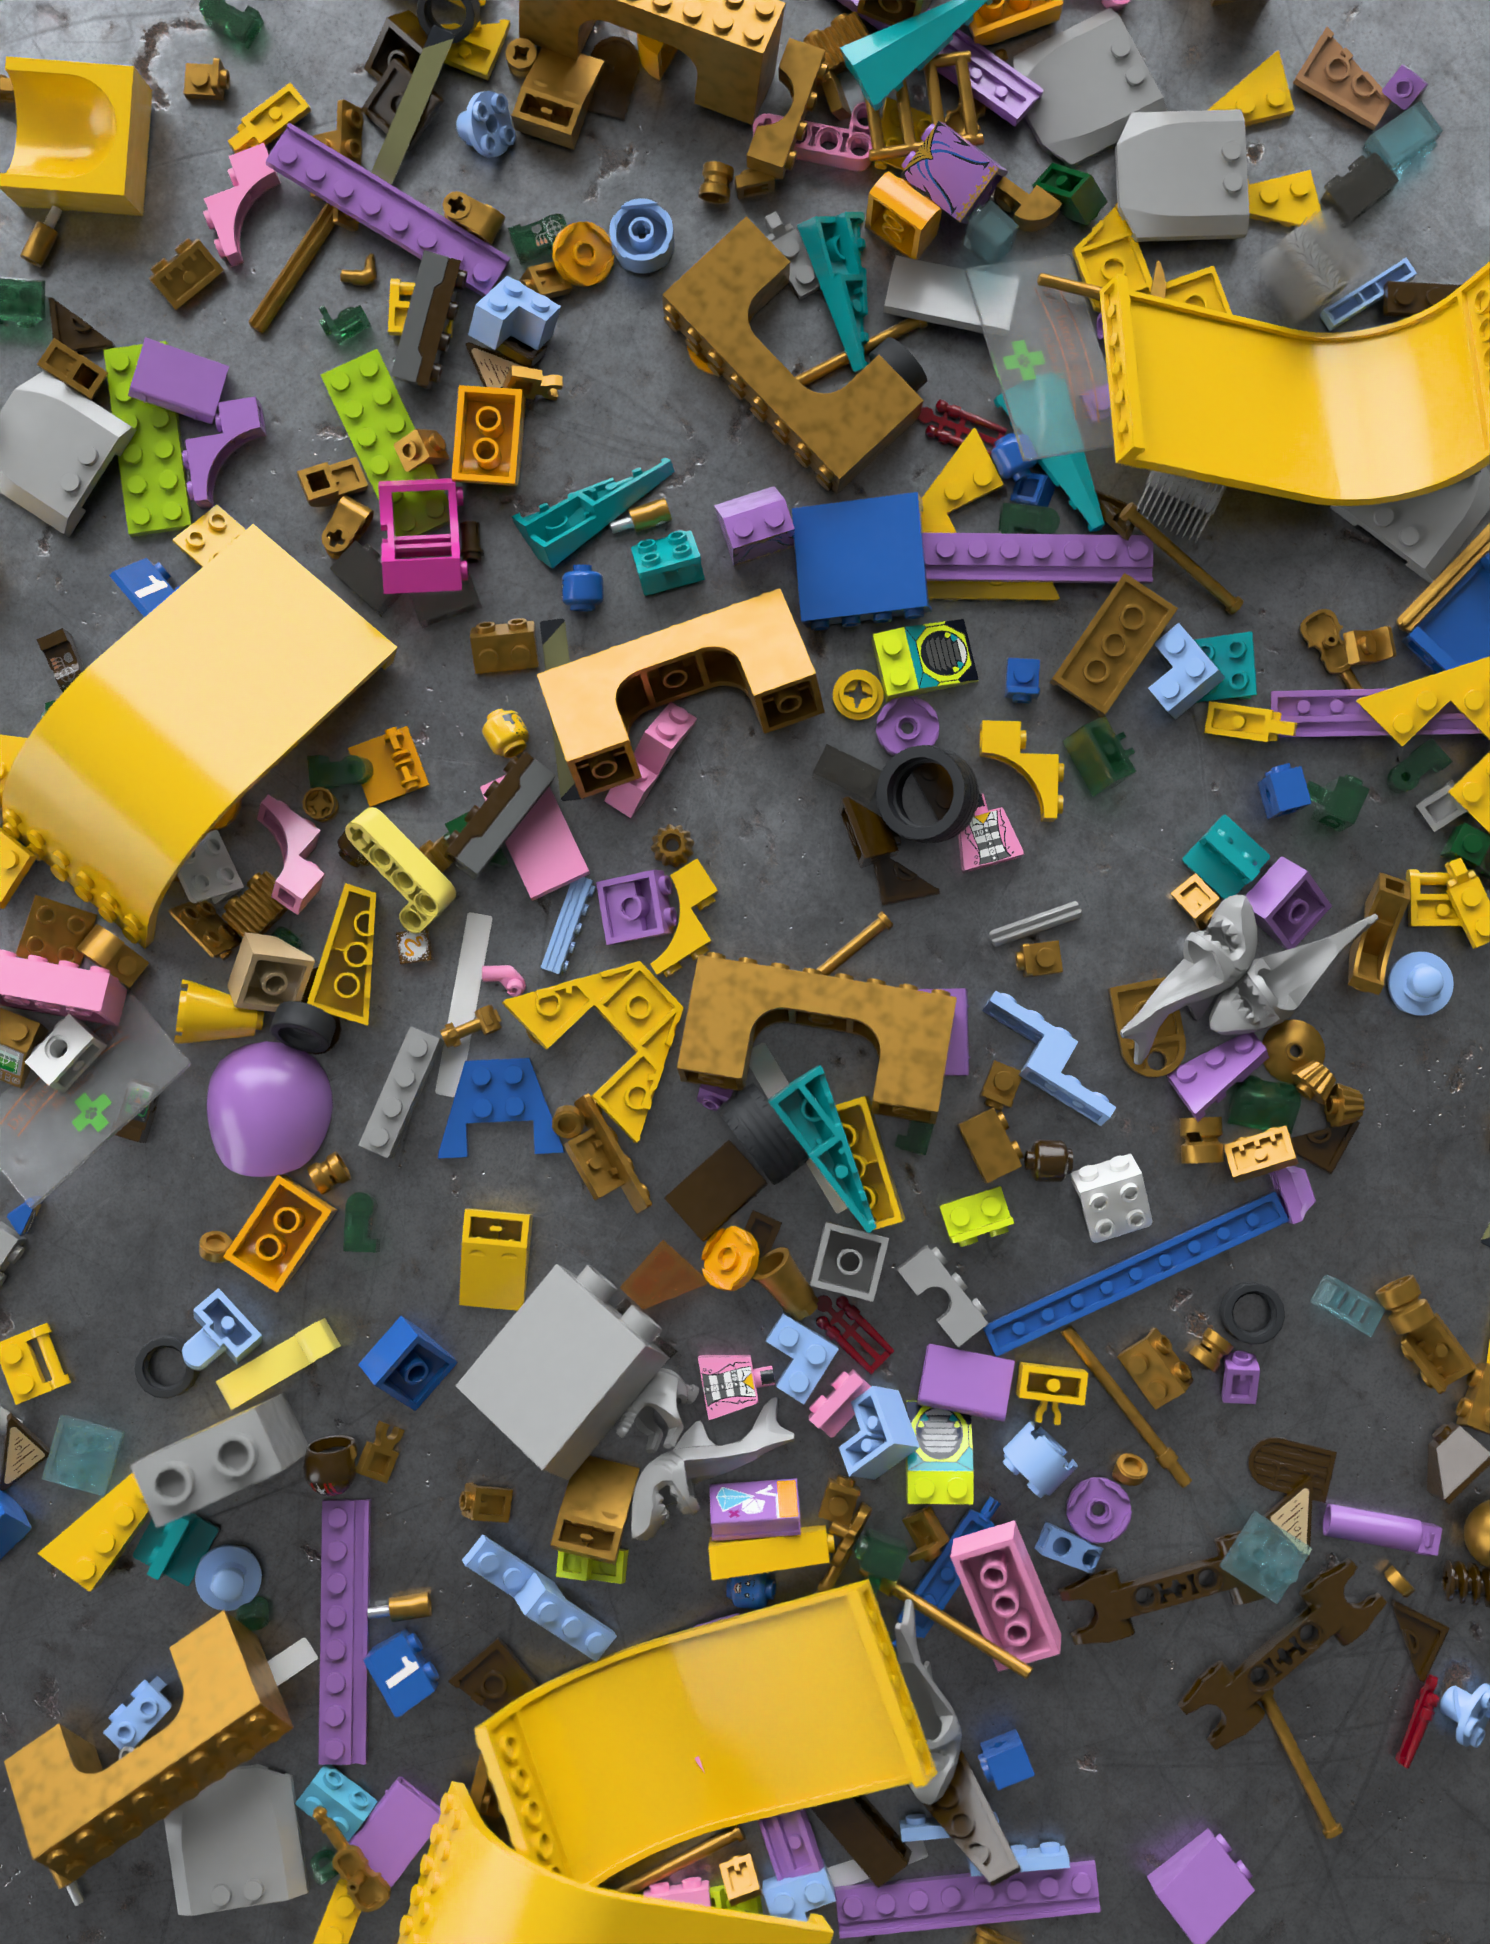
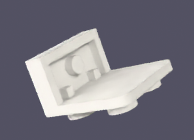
M218 830L210 831L203 838L177 874L188 899L192 903L212 898L213 903L218 904L226 901L244 888Z
M1132 1154L1116 1156L1111 1160L1095 1165H1087L1070 1174L1072 1183L1081 1199L1092 1242H1102L1149 1227L1152 1224L1153 1220L1142 1172Z

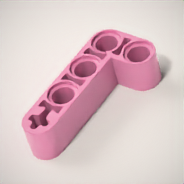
M865 102L859 103L854 107L849 129L805 121L808 122L804 135L805 141L795 144L793 149L797 151L796 159L853 171L867 169L872 162L869 160V150L872 149L869 125L863 126L858 122L861 118H867ZM774 114L759 115L753 123V136L757 126L776 123L784 116ZM830 141L833 142L836 145V147L831 150H826L821 147V144L823 142ZM858 147L865 149L867 153L863 156H857L851 151Z

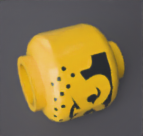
M497 709L487 716L488 721L484 724L482 733L495 755L512 758L526 749L529 732L517 712Z

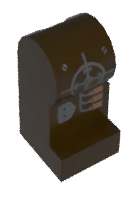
M61 628L36 640L51 670H53L60 689L64 692L85 668L71 633Z

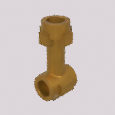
M492 1004L476 1010L474 1012L476 1018L457 1027H454L452 1022L446 1024L445 1028L440 1030V1033L447 1048L451 1046L456 1048L462 1045L460 1039L480 1030L486 1036L502 1029L500 1025L502 1021L497 1009L494 1010Z

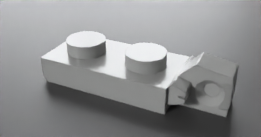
M776 211L766 216L764 224L770 232V235L766 237L790 261L789 284L799 301L820 290L821 287L803 240L797 230L793 228L791 223L784 226Z

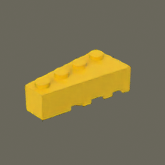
M345 883L307 1004L316 1006L328 1014L368 1026L376 892Z
M869 1096L835 1105L877 1226L875 1229L903 1222L905 1215L874 1114H872Z
M133 1472L37 1553L89 1592L101 1585L151 1515Z

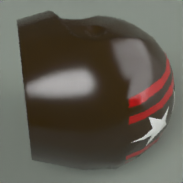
M334 1435L317 1439L308 1445L303 1466L304 1477L307 1484L315 1492L324 1496H335L349 1489L356 1476L355 1458L358 1454V1448L355 1439L346 1435ZM331 1447H346L334 1452L320 1453Z

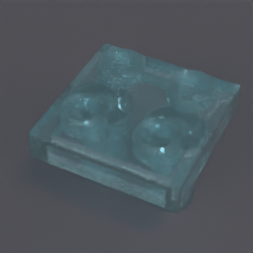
M64 1414L61 1415L42 1479L101 1496L107 1495L125 1431Z
M1254 1510L1219 1566L1278 1605L1290 1584L1297 1580L1298 1571L1313 1548Z

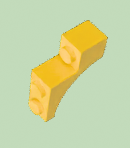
M982 720L980 724L979 757L996 759L1017 770L1034 790L1040 807L1041 822H1054L1057 819V814L1063 813V795H1058V782H1063L1064 763H1059V754L1020 753V749H1026V730H1021V721Z
M698 858L670 875L679 896L680 917L673 940L663 954L650 964L658 977L664 973L667 978L683 968L680 963L691 956L694 961L698 959V955H704L710 951L707 946L712 941L692 910L698 907L702 911L715 903L714 896L718 894V890Z

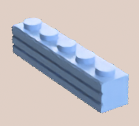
M1404 258L1380 275L1323 309L1319 316L1328 330L1332 331L1383 299L1384 285L1387 281L1410 282L1417 273L1408 259Z
M582 877L570 883L541 969L560 976L562 972L567 971L569 961H567L568 954H572L576 945V942H573L575 934H580L583 925L580 923L582 915L586 916L589 905L586 904L587 900L593 896L596 888L593 885V880Z

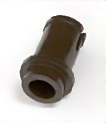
M476 521L460 523L462 547L460 557H462V561H467L468 564L481 562L484 550L480 547V523H476Z

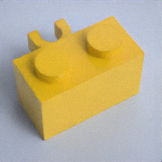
M1019 1362L1016 1395L1019 1398L1040 1400L1041 1403L1036 1409L1034 1419L1038 1423H1042V1415L1047 1411L1048 1401H1050L1051 1411L1054 1413L1053 1424L1060 1425L1061 1413L1058 1408L1059 1403L1085 1406L1088 1372L1084 1369Z

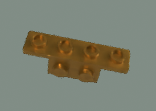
M345 99L338 100L337 130L313 135L312 137L361 166L363 112L360 110V107ZM310 192L311 198L317 201L322 200L321 198L317 197L316 195ZM333 206V222L351 232L357 231L358 221Z
M589 1093L583 1095L574 1102V1106L584 1114L585 1125L588 1131L566 1142L563 1146L595 1201L621 1186L634 1211L638 1214L652 1206L649 1190L636 1176L632 1160L620 1148L617 1134L611 1127H608L602 1116L601 1107L592 1099Z

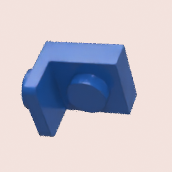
M1007 659L1005 698H1013L1012 702L1019 704L1032 703V699L1038 698L1040 695V659Z

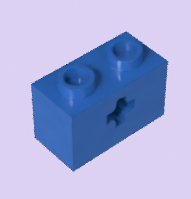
M1290 763L1273 767L1271 771L1265 773L1266 777L1257 783L1267 820L1298 812L1311 804L1301 766L1291 768Z
M1016 1729L980 1743L983 1753L978 1755L983 1772L987 1782L995 1781L998 1790L1035 1776Z

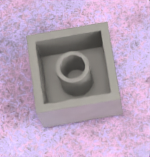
M825 1221L809 1283L810 1286L874 1302L889 1238Z

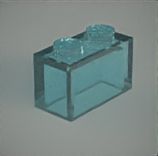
M1419 101L1370 135L1362 149L1384 178L1392 172L1398 175L1412 164V158L1418 154L1424 157L1434 150L1438 145L1436 140L1443 130L1424 104Z
M990 200L984 207L981 205L977 206L967 219L969 224L965 229L964 245L992 270L1013 248L1019 225Z

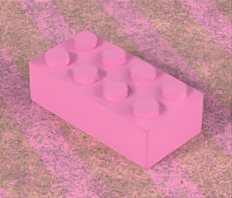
M0 950V1006L62 1017L71 1014L79 1020L119 1026L128 990L119 983L117 977L110 975L108 969L91 966L90 970L79 969L78 964L69 961H59V965L47 963L48 960L40 956L28 955V959L17 958V954Z
M1011 1521L953 1539L951 1559L983 1637L1026 1664L1060 1654L1062 1634L1016 1522ZM993 1659L998 1672L1009 1669Z

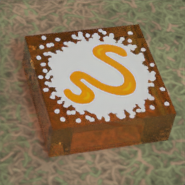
M425 928L420 933H411L409 931L396 932L401 965L433 960L428 928Z

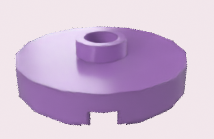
M904 696L892 699L882 708L877 718L876 734L879 744L893 757L900 751L913 746H934L939 736V722L935 710L928 702L918 697ZM910 724L913 727V732L910 734L903 733L902 725Z
M1091 1477L1081 1481L1071 1490L1066 1501V1516L1071 1528L1079 1537L1091 1543H1105L1116 1540L1126 1531L1131 1520V1504L1127 1493L1118 1483L1108 1478ZM1096 1504H1102L1104 1507L1100 1515H1095L1092 1512L1093 1506Z

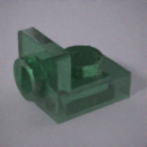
M324 305L319 307L323 318L318 321L327 337L334 335L338 344L371 326L361 305L342 310L334 320H332Z

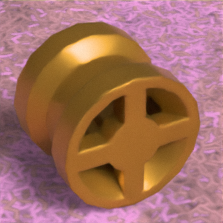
M517 38L508 44L506 59L509 70L515 77L526 78L537 58V50L530 40Z

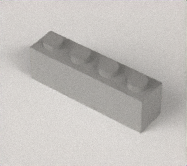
M410 1026L358 1146L386 1158H394L444 1040Z

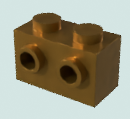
M990 1108L957 1124L984 1183H989L1022 1167L1020 1159L1024 1158L1023 1153L1016 1140L1010 1142L1005 1132L1010 1127L1002 1111L996 1113L994 1108Z

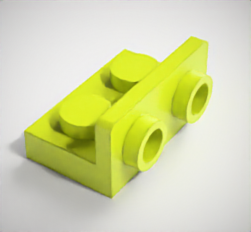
M1001 1186L939 1205L950 1242H959L960 1247L978 1242L977 1236L987 1232L990 1233L991 1237L1009 1232L1008 1226L1015 1224L1013 1217L1010 1215Z

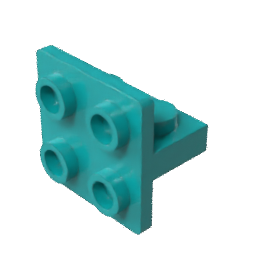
M675 531L670 533L668 537L657 540L645 539L631 547L644 596L705 580L701 556L692 531Z
M1224 814L1182 858V862L1191 871L1196 873L1217 895L1225 900L1230 896L1236 895L1246 884L1253 881L1260 873L1259 870L1270 859V855L1233 820Z
M189 1513L157 1528L152 1517L132 1556L150 1566L147 1575L159 1580L166 1575L185 1586H189L196 1575L197 1566L201 1558L208 1553L219 1532V1527L193 1513Z

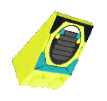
M964 619L901 627L876 633L872 636L871 643L886 702H890L898 697L916 696L979 680Z
M906 1401V1412L920 1447L906 1457L907 1503L973 1504L971 1415L937 1408L934 1410L932 1407L918 1405L917 1401Z

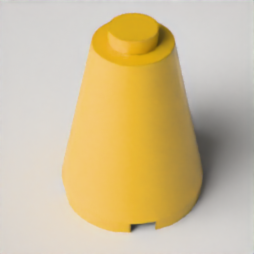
M182 979L181 988L188 989L187 991L181 990L176 1032H182V1036L175 1035L174 1043L185 1044L255 1036V1030H262L264 1011L237 1008L234 1006L230 994Z

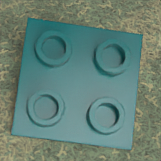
M1252 631L1193 639L1225 676L1223 681L1196 703L1238 697L1239 700L1251 699L1253 695H1257Z

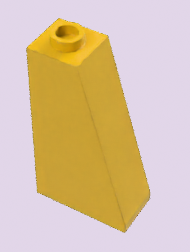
M825 1525L801 1527V1535L712 1541V1537H710L708 1546L712 1580L829 1563V1553H835L833 1534L826 1533Z

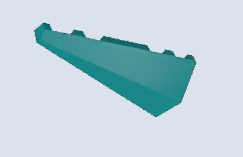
M952 0L840 47L846 67L859 83L863 95L875 111L883 106L882 100L892 90L898 92L903 87V80L914 70L920 71L953 40V33L962 24L968 26L973 21V14L984 4L990 5L993 1Z
M843 212L837 216H815L798 224L797 227L853 372L862 371L869 364V362L865 361L864 345L869 342V333L864 332L863 317L868 315L866 268L862 267L861 251L866 248L865 239L861 238L860 224L865 221L864 212Z
M1057 373L1056 375L1035 376V380L1023 382L996 396L994 403L997 408L1002 406L1011 419L1010 425L1015 431L1019 429L1022 435L1029 438L1038 463L1056 487L1061 485L1070 498V506L1073 510L1078 508L1089 523L1088 530L1090 532L1100 531L1105 523L1076 421H1074V414L1064 379H1061L1063 375Z
M665 457L661 459L660 464L643 472L640 467L632 470V476L618 482L614 478L607 479L568 494L567 499L555 506L549 507L547 503L539 505V512L526 517H522L520 513L512 516V520L536 557L553 568L675 471L671 460Z
M818 1065L793 1080L769 1098L768 1102L867 1233H870L877 1226L824 1070L821 1065Z

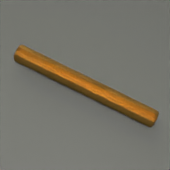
M325 204L249 319L250 326L260 333L265 332L335 226L333 222V206L331 204Z
M1490 523L1399 616L1396 624L1403 632L1410 633L1490 550Z

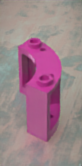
M451 478L379 481L381 531H387L388 539H382L381 543L384 594L462 590V581H468L467 561H461L457 506H464L462 486L456 487V481H452ZM448 490L451 534L395 536L392 492ZM448 555H452V557L396 559V558H405V557H426V556H448Z

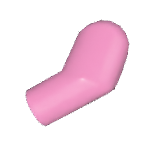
M482 966L483 982L500 981L507 990V993L512 997L522 995L526 989L524 978L513 966Z

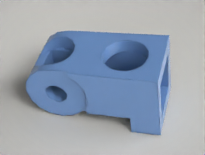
M1045 1522L1035 1549L1045 1557L1093 1574L1103 1552L1102 1547L1079 1538L1077 1535L1049 1522Z

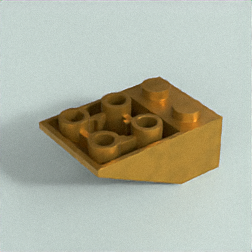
M541 48L520 89L511 115L515 130L574 149L603 69L604 61L585 54H580L578 60Z
M588 1456L568 1481L553 1533L551 1548L616 1565L640 1468Z

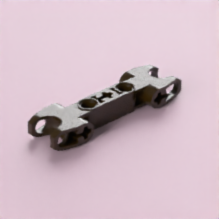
M1274 1528L1251 1531L1240 1530L1214 1539L1218 1556L1160 1571L1121 1583L1117 1568H1107L1096 1571L1094 1574H1086L1080 1579L1058 1589L1062 1601L1088 1600L1094 1605V1616L1091 1622L1070 1633L1074 1645L1110 1643L1130 1637L1135 1634L1131 1617L1226 1590L1229 1591L1233 1605H1242L1264 1599L1270 1594L1292 1584L1290 1574L1287 1571L1261 1573L1256 1567V1557L1259 1551L1280 1540L1277 1530ZM1205 1570H1212L1213 1580L1207 1585L1199 1584V1575ZM1176 1579L1181 1585L1177 1586L1178 1592L1173 1593L1167 1588L1172 1587V1581ZM1156 1584H1158L1163 1589L1160 1590L1161 1594L1163 1595V1597L1161 1598L1158 1589L1155 1587ZM1142 1588H1149L1151 1590L1149 1600L1144 1603L1137 1602L1136 1593Z
M1351 1559L1343 1560L1328 1570L1317 1574L1299 1592V1596L1308 1607L1273 1635L1235 1670L1231 1672L1223 1661L1216 1662L1197 1677L1192 1687L1177 1704L1185 1715L1193 1713L1207 1704L1216 1705L1220 1708L1221 1720L1207 1738V1741L1215 1750L1246 1735L1265 1716V1711L1256 1701L1314 1653L1331 1636H1334L1342 1646L1351 1644L1368 1630L1374 1619L1385 1607L1387 1601L1378 1592L1358 1603L1347 1602L1344 1596V1586L1358 1568ZM1306 1625H1313V1635L1309 1639H1301V1629ZM1292 1638L1300 1647L1296 1648L1289 1639ZM1280 1648H1283L1287 1654L1284 1659L1277 1652ZM1256 1668H1264L1265 1674L1262 1680L1252 1682L1250 1680L1251 1672Z

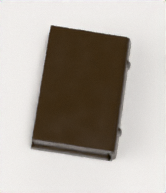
M728 1140L667 1194L664 1199L694 1233L705 1242L712 1234L718 1232V1229L752 1198L757 1197V1194L768 1183L733 1143Z

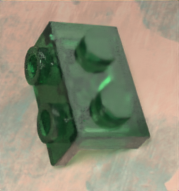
M0 276V324H4V320L15 321V326L33 328L35 323L45 320V281Z
M1249 1075L1242 1082L1234 1083L1235 1092L1227 1115L1228 1123L1260 1130L1287 1126L1291 1136L1301 1106L1300 1093L1296 1090L1295 1086L1284 1081L1277 1083L1265 1081L1254 1075Z

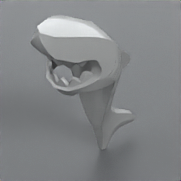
M1233 895L1223 900L1213 912L1211 921L1207 926L1208 928L1205 931L1191 932L1187 936L1183 947L1184 959L1162 981L1136 1016L1120 1031L1122 1038L1134 1041V1064L1140 1065L1143 1063L1150 1052L1159 1027L1169 1014L1184 1006H1188L1192 1017L1198 1021L1210 1006L1215 995L1238 982L1250 968L1257 948V926L1253 907L1245 895Z
M1373 914L1324 939L1254 959L1250 968L1241 979L1230 988L1222 991L1217 998L1209 1015L1210 1029L1220 1035H1243L1272 1027L1287 1020L1294 1014L1332 961L1347 945L1371 927L1379 919L1378 915Z
M777 1397L771 1398L763 1406L752 1430L740 1441L726 1445H715L708 1438L705 1427L700 1420L695 1422L684 1433L672 1451L664 1453L651 1461L642 1471L634 1490L632 1538L639 1541L653 1538L660 1526L670 1519L669 1510L665 1508L672 1504H677L676 1509L681 1510L682 1514L694 1516L700 1511V1506L695 1498L694 1484L730 1472L756 1460L766 1452L795 1441V1434L781 1427L777 1421L779 1399Z
M911 1599L905 1600L902 1623H896L895 1625L898 1663L937 1770V1774L927 1785L914 1788L913 1783L909 1784L915 1796L921 1802L931 1805L943 1796L954 1776L961 1748L962 1733L954 1709L933 1681L930 1661L921 1663L916 1642L914 1604Z

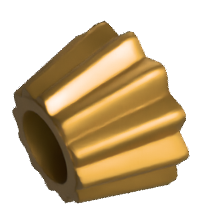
M668 824L666 828H659L658 834L652 837L654 844L651 846V850L655 853V860L662 861L664 866L671 864L673 867H677L680 863H687L688 857L693 855L692 846L695 842L690 839V832L684 831L681 825L674 827L672 824ZM675 840L678 842L679 847L676 851H669L667 849L669 841Z
M444 836L437 839L434 843L429 839L419 848L441 873L452 864V862L444 857L447 847L444 845L446 842Z
M1313 1060L1291 1073V1078L1297 1085L1296 1090L1307 1100L1313 1099L1318 1104L1324 1105L1336 1082V1078L1329 1069L1318 1061Z
M1339 1083L1334 1084L1324 1104L1327 1122H1330L1332 1127H1342L1360 1120L1365 1110L1363 1094L1351 1087Z

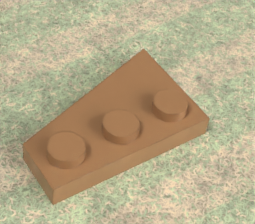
M1327 26L1294 79L1293 84L1374 131L1392 100L1382 93L1383 88L1368 71L1364 72L1352 59V53L1346 47L1343 49L1334 39V33Z

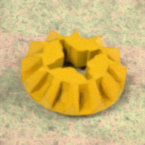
M856 669L844 673L836 681L833 688L835 707L842 716L854 721L869 719L879 711L883 702L884 693L880 681L875 675L865 670ZM858 682H860L862 693L872 696V698L861 699L858 708H855L854 698L844 695V693L855 692Z

